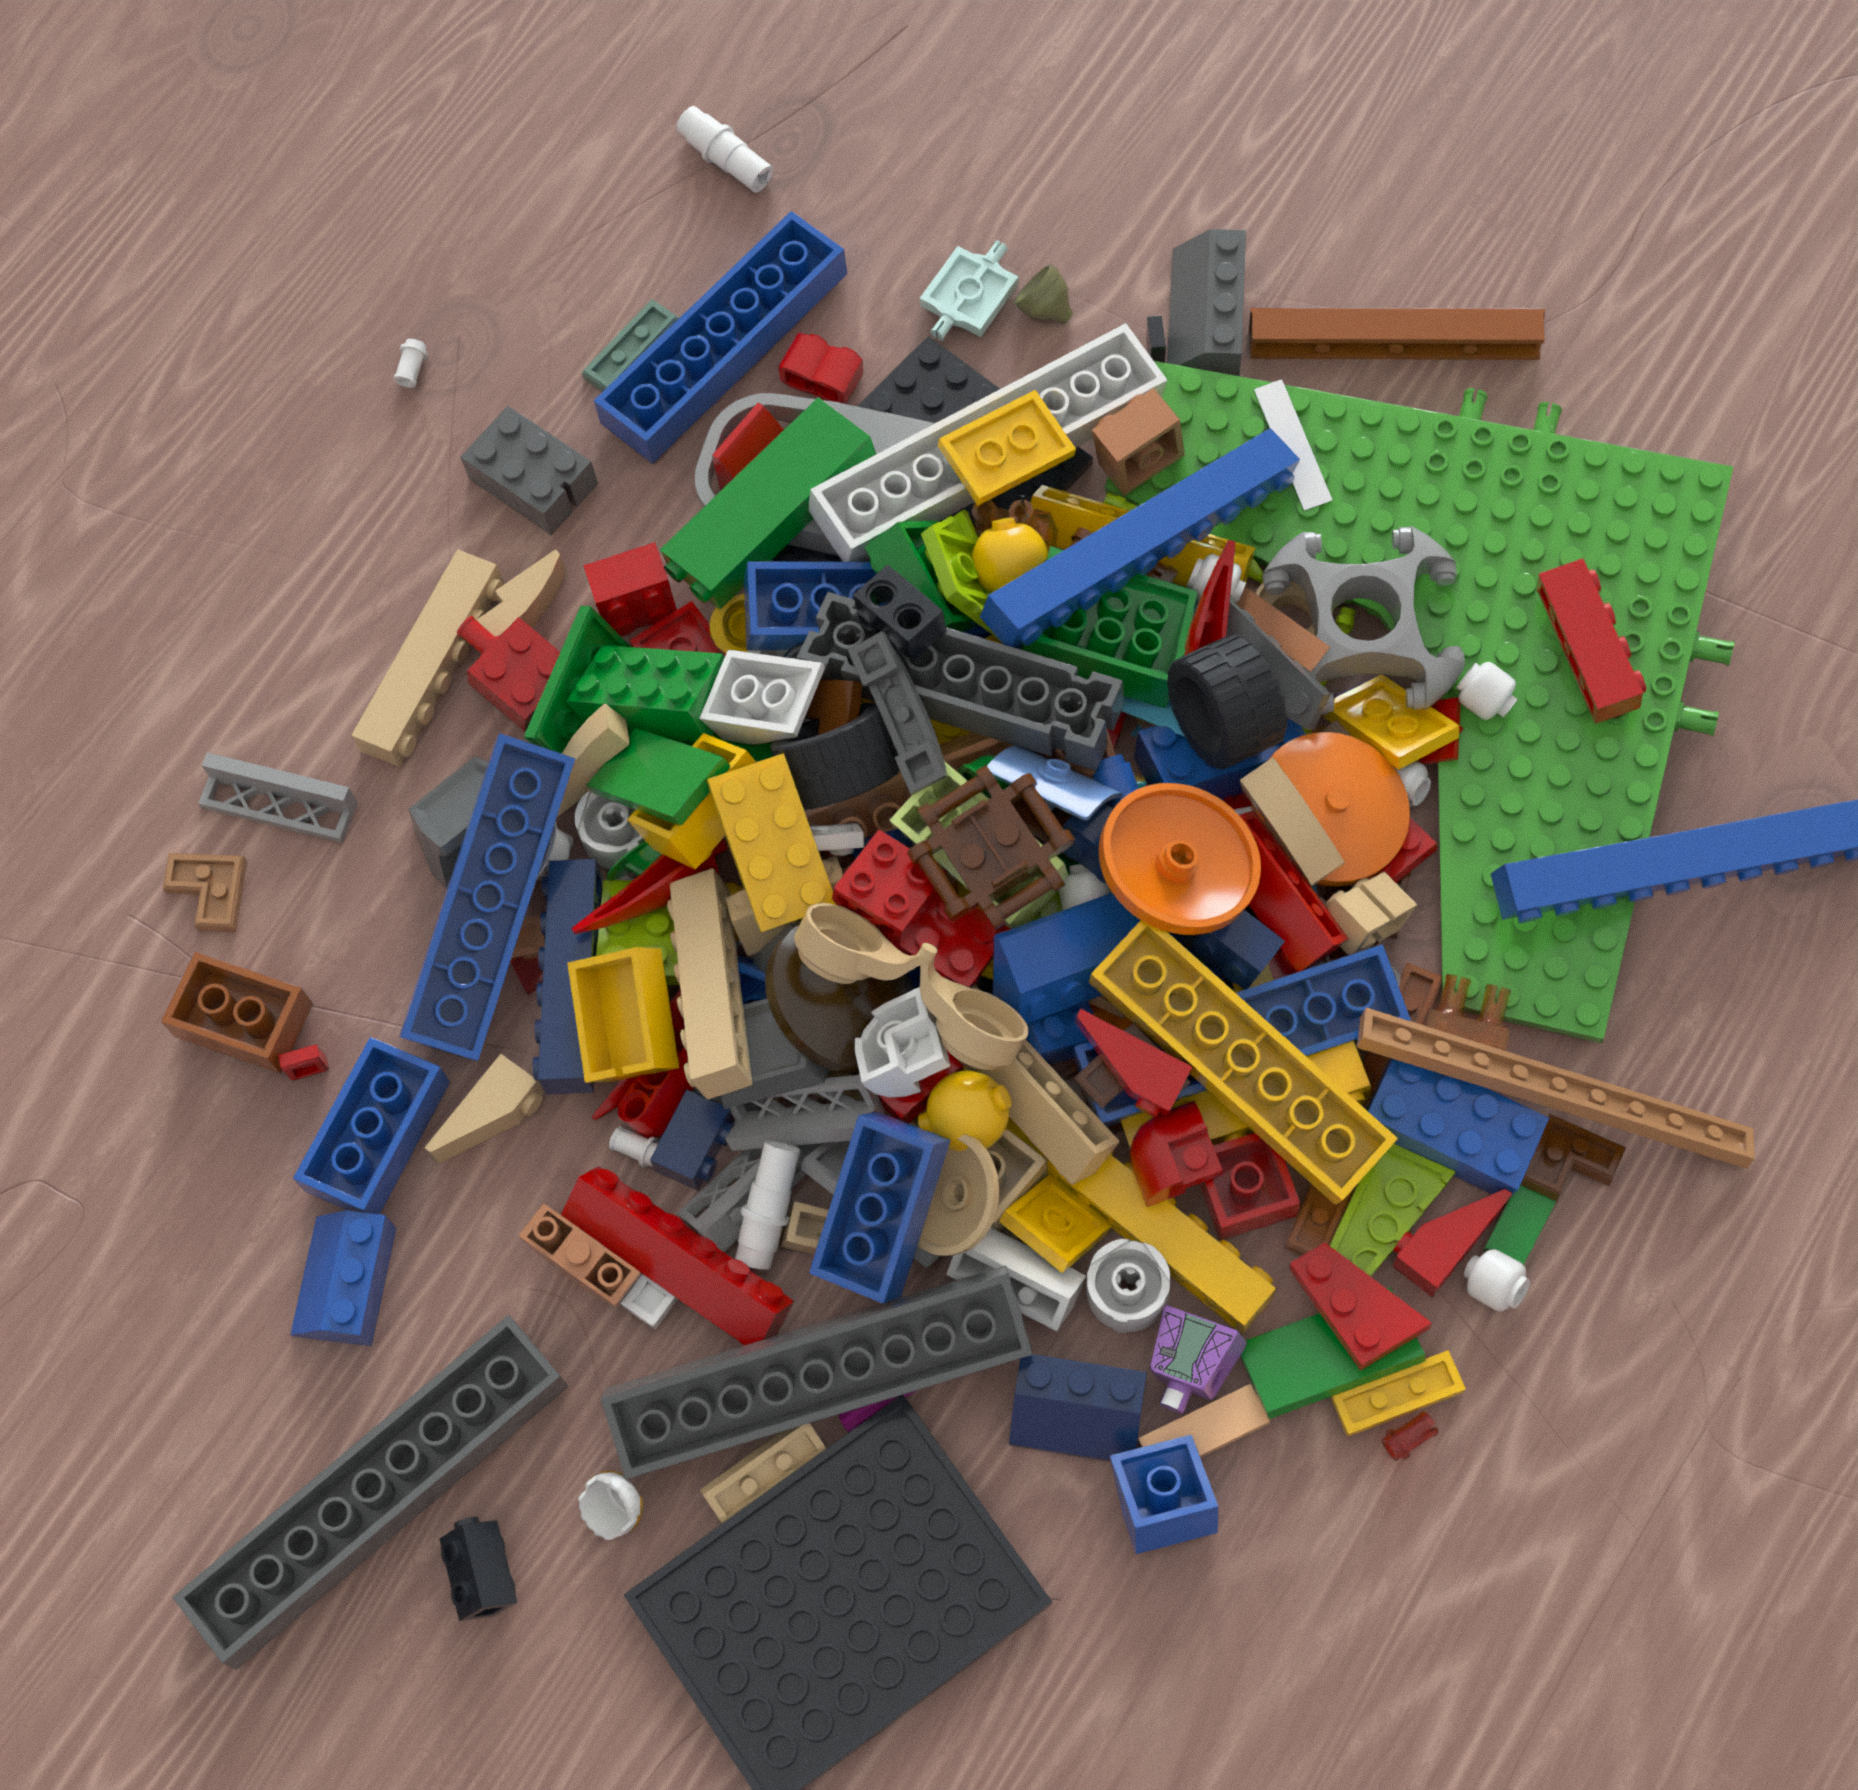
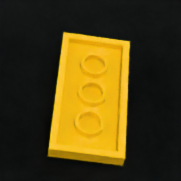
M784 753L706 780L760 933L803 919L807 909L813 904L829 903L836 905L832 900L833 891Z

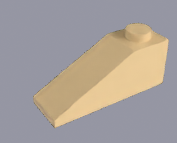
M500 1054L425 1146V1150L434 1161L440 1164L520 1124L526 1115L531 1116L541 1105L542 1095L545 1093L539 1081L534 1080L532 1075Z

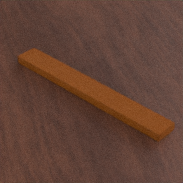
M1406 962L1400 976L1399 989L1411 1022L1424 1025L1441 987L1442 976ZM1368 1051L1363 1062V1067L1371 1085V1096L1365 1098L1366 1102L1361 1105L1364 1109L1367 1108L1389 1060V1057ZM1311 1184L1284 1248L1302 1256L1324 1242L1330 1246L1355 1187L1343 1201L1334 1205Z

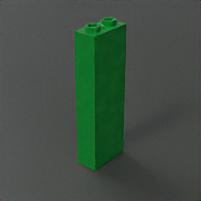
M818 397L660 549L667 563L664 566L665 571L676 582L680 583L683 580L690 585V591L702 603L705 604L707 601H710L721 610L744 587V574L747 562H770L814 519L808 511L810 489L876 455L870 435Z

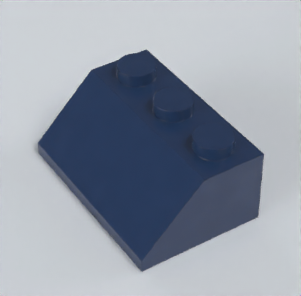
M1035 1354L1020 1358L1009 1445L1109 1462L1110 1455L1136 1449L1147 1372Z

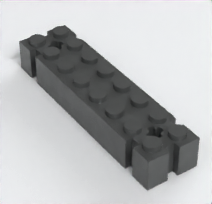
M830 592L827 593L816 616L819 633L809 630L797 658L799 660L823 663L826 667L821 680H845L862 683L848 650L875 636L878 632L875 629L872 631L867 630L858 621L855 615L857 612L855 600ZM910 625L904 629H913L917 625ZM947 627V632L913 662L902 652L898 654L931 720L1051 757L1056 748L1065 751L1067 762L1097 770L1108 744L1106 728L1114 730L1124 706L1123 680L1093 671L1089 680L1078 677V668L1076 666ZM862 686L861 698L875 702L870 688Z

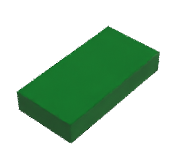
M1520 1185L1519 1189L1511 1196L1483 1251L1496 1249L1524 1265L1556 1201Z

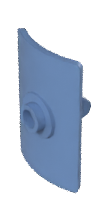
M1016 745L1003 750L987 765L996 779L1009 785L1022 775L1031 773L1038 783L1035 788L1050 810L1057 807L1085 821L1089 820L1106 802L1115 798H1121L1123 794L1070 769V765L1065 761L1048 759L1036 752Z

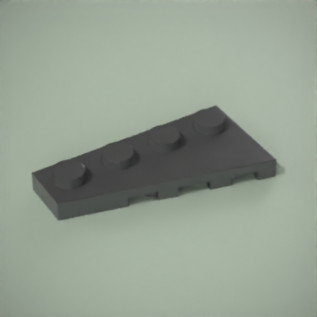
M1230 599L1226 636H1241L1258 649L1278 681L1285 701L1287 718L1307 730L1315 729L1331 694L1297 660L1293 661L1281 649L1282 645L1271 635L1268 636L1245 609H1240Z

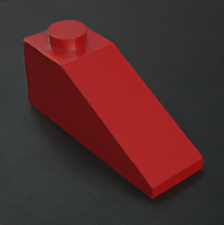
M1080 1009L1075 1023L1129 1097L1137 1100L1134 1106L1153 1117H1157L1159 1112L1167 1116L1192 1066Z
M1503 1189L1421 1225L1414 1235L1407 1231L1393 1249L1398 1255L1392 1267L1433 1298L1505 1208L1512 1193L1507 1189Z

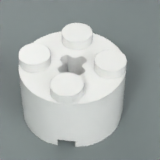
M588 791L582 796L576 807L574 819L577 832L588 857L596 859L601 867L611 869L627 852L645 841L627 821L636 809Z
M1118 1239L1104 1245L1094 1255L1087 1272V1300L1093 1314L1107 1327L1118 1333L1143 1330L1154 1324L1162 1316L1165 1305L1168 1304L1170 1292L1169 1267L1162 1254L1152 1245L1145 1242L1130 1241V1239ZM1125 1280L1128 1284L1136 1282L1135 1290L1130 1291L1127 1288L1122 1290L1121 1281Z

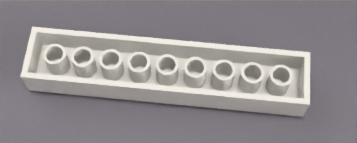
M1125 323L810 489L808 511L843 562H864L870 558L864 547L896 522L940 521L975 502L938 448L939 438L1036 390L1076 448L1093 439L1092 429L1096 427L1103 417L1114 415L1126 407L1134 396L1145 394L1154 388L1162 397L1167 379Z

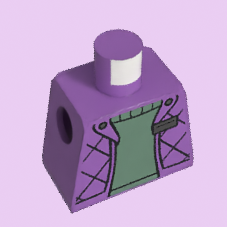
M1165 1305L1150 1366L1154 1376L1159 1381L1167 1384L1160 1405L1173 1412L1183 1414L1191 1393L1212 1400L1247 1344L1239 1331Z

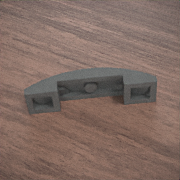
M880 632L849 649V655L863 686L870 688L899 756L895 757V760L910 794H915L948 777L942 751L924 704L909 673L886 634Z

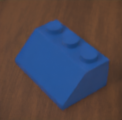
M345 1210L316 1216L290 1334L292 1337L372 1346L396 1233V1227L386 1215Z

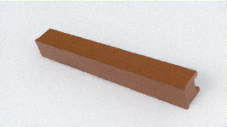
M1250 308L1251 359L1540 360V347L1545 341V308Z

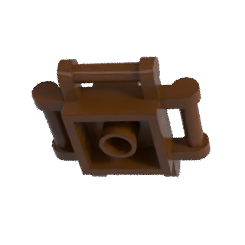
M984 765L976 771L977 775L960 787L929 806L926 803L917 809L933 836L914 845L908 850L907 855L913 864H919L946 906L944 912L950 921L958 920L980 906L997 930L1006 924L1005 919L1051 889L1056 892L1066 885L1050 860L1069 848L1075 842V838L1068 829L1064 830L1035 788L1038 783L1031 773L1022 775L1009 787L1002 790L987 765ZM987 789L992 798L987 801L982 800L953 819L951 821L952 824L946 828L942 826L939 821L940 818ZM1020 798L1024 799L1050 838L1049 842L1041 847L1012 805V803ZM943 849L971 893L960 898L932 855ZM1041 871L1043 873V876L997 906L993 903L994 900L1037 872Z

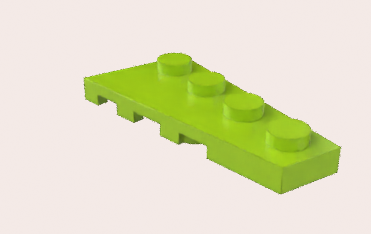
M1393 1144L1358 1183L1330 1246L1372 1277L1392 1253L1402 1236L1407 1231H1410L1451 1181L1456 1171Z

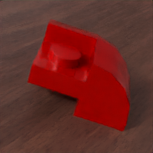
M1195 1100L1171 1109L1167 1116L1160 1113L1157 1117H1152L1140 1126L1133 1137L1129 1152L1131 1165L1147 1207L1186 1193L1185 1189L1223 1175L1222 1167Z

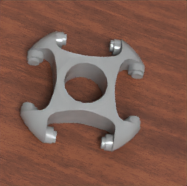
M1412 526L1398 527L1397 530H1392L1393 549H1398L1399 554H1407L1406 556L1368 564H1336L1316 560V553H1321L1322 551L1321 534L1302 532L1290 540L1278 551L1262 575L1263 586L1266 589V593L1271 595L1283 593L1290 586V581L1299 584L1303 589L1311 613L1315 636L1330 646V649L1313 671L1307 670L1319 683L1363 673L1410 677L1417 680V682L1411 683V688L1406 689L1405 701L1406 707L1413 710L1429 708L1450 690L1465 668L1464 652H1462L1461 647L1450 646L1444 648L1437 657L1429 654L1424 647L1419 633L1413 606L1414 583L1416 578L1422 574H1430V579L1436 581L1438 585L1445 586L1455 583L1457 576L1456 562L1441 545L1424 532ZM1356 598L1371 599L1383 605L1391 614L1395 628L1379 639L1370 641L1354 639L1343 633L1335 624L1332 612L1345 601ZM1333 692L1330 693L1331 695L1321 715L1334 712Z

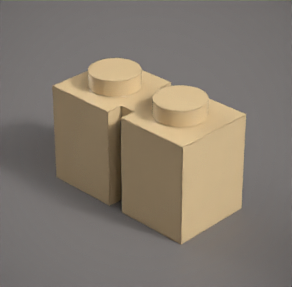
M1385 872L1370 880L1368 878L1359 880L1346 893L1342 890L1338 891L1325 904V907L1349 938L1348 941L1340 946L1348 955L1364 951L1373 946L1376 941L1380 942L1401 930L1417 906Z

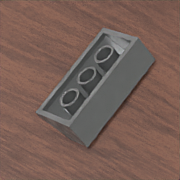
M1209 229L1173 248L1167 363L1240 376L1246 230Z

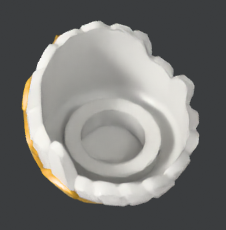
M611 1470L601 1471L586 1483L585 1491L578 1497L581 1518L586 1522V1526L593 1530L596 1536H601L605 1540H611L631 1532L639 1525L643 1515V1499L640 1497L631 1481L625 1479L624 1474Z

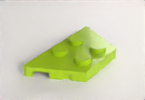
M962 510L954 517L950 516L921 533L926 546L925 554L934 567L939 580L938 588L946 600L1000 640L980 618L987 597L991 593L985 590L977 580L979 574L975 569L972 553L978 537L968 511Z

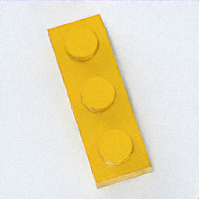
M1449 1350L1426 1358V1362L1331 1396L1330 1399L1346 1436L1350 1437L1464 1393L1466 1388Z

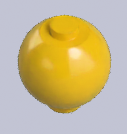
M1014 518L993 521L992 528L981 534L973 549L972 559L975 569L979 574L977 580L985 590L993 593L1045 562L1048 550L1043 538L1030 526L1023 523H1015Z
M968 1070L955 1072L940 1080L931 1091L927 1101V1111L918 1116L919 1128L929 1132L934 1131L935 1134L950 1139L948 1149L952 1151L962 1152L968 1148L966 1144L957 1140L964 1134L975 1137L988 1149L1000 1139L1006 1129L1009 1108L1012 1105L1011 1098L1007 1089L1002 1084L998 1085L996 1081L983 1073Z

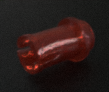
M1422 1411L1418 1416L1398 1429L1393 1430L1390 1428L1387 1430L1386 1437L1382 1439V1444L1393 1460L1397 1461L1400 1458L1406 1460L1410 1457L1412 1450L1438 1435L1439 1431L1437 1427L1431 1428L1436 1425L1428 1413Z

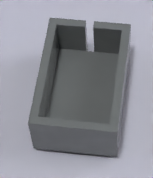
M509 406L498 415L460 457L469 480L551 536L572 513L566 491L563 487L566 485L572 504L578 507L598 484L592 462Z

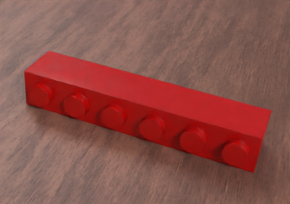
M598 1166L578 1177L561 1216L743 1345L777 1336L794 1303V1300L786 1296L779 1286L760 1278L750 1271L747 1264L738 1259H733L717 1248L711 1239L698 1235L685 1226L679 1217L666 1213L653 1204L646 1194L635 1191L620 1181L614 1172Z

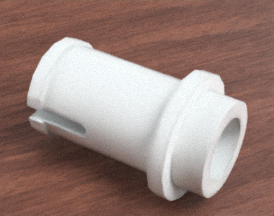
M407 339L404 344H401L399 350L402 355L393 378L397 384L408 388L416 386L422 361L428 357L427 346L423 342L416 339Z
M619 1126L610 1138L609 1149L638 1160L639 1166L646 1168L648 1165L653 1167L650 1159L659 1142L653 1136L647 1139L625 1129L623 1126Z

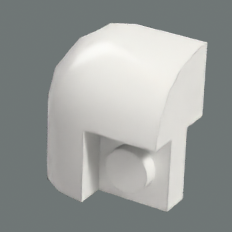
M920 987L888 1001L871 1013L875 1017L866 1026L861 1038H855V1054L861 1082L867 1089L877 1095L905 1097L921 1092L919 1080L950 1067L947 1050L940 1040V1034L936 1027L937 1018L924 1005Z

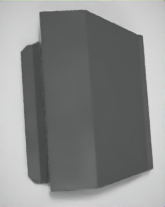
M476 756L409 808L414 832L431 874L446 889L488 765L487 761Z
M767 998L743 1005L753 1085L720 1095L719 1097L724 1109L825 1082V1078L831 1070L805 1057L788 1041L772 1015Z

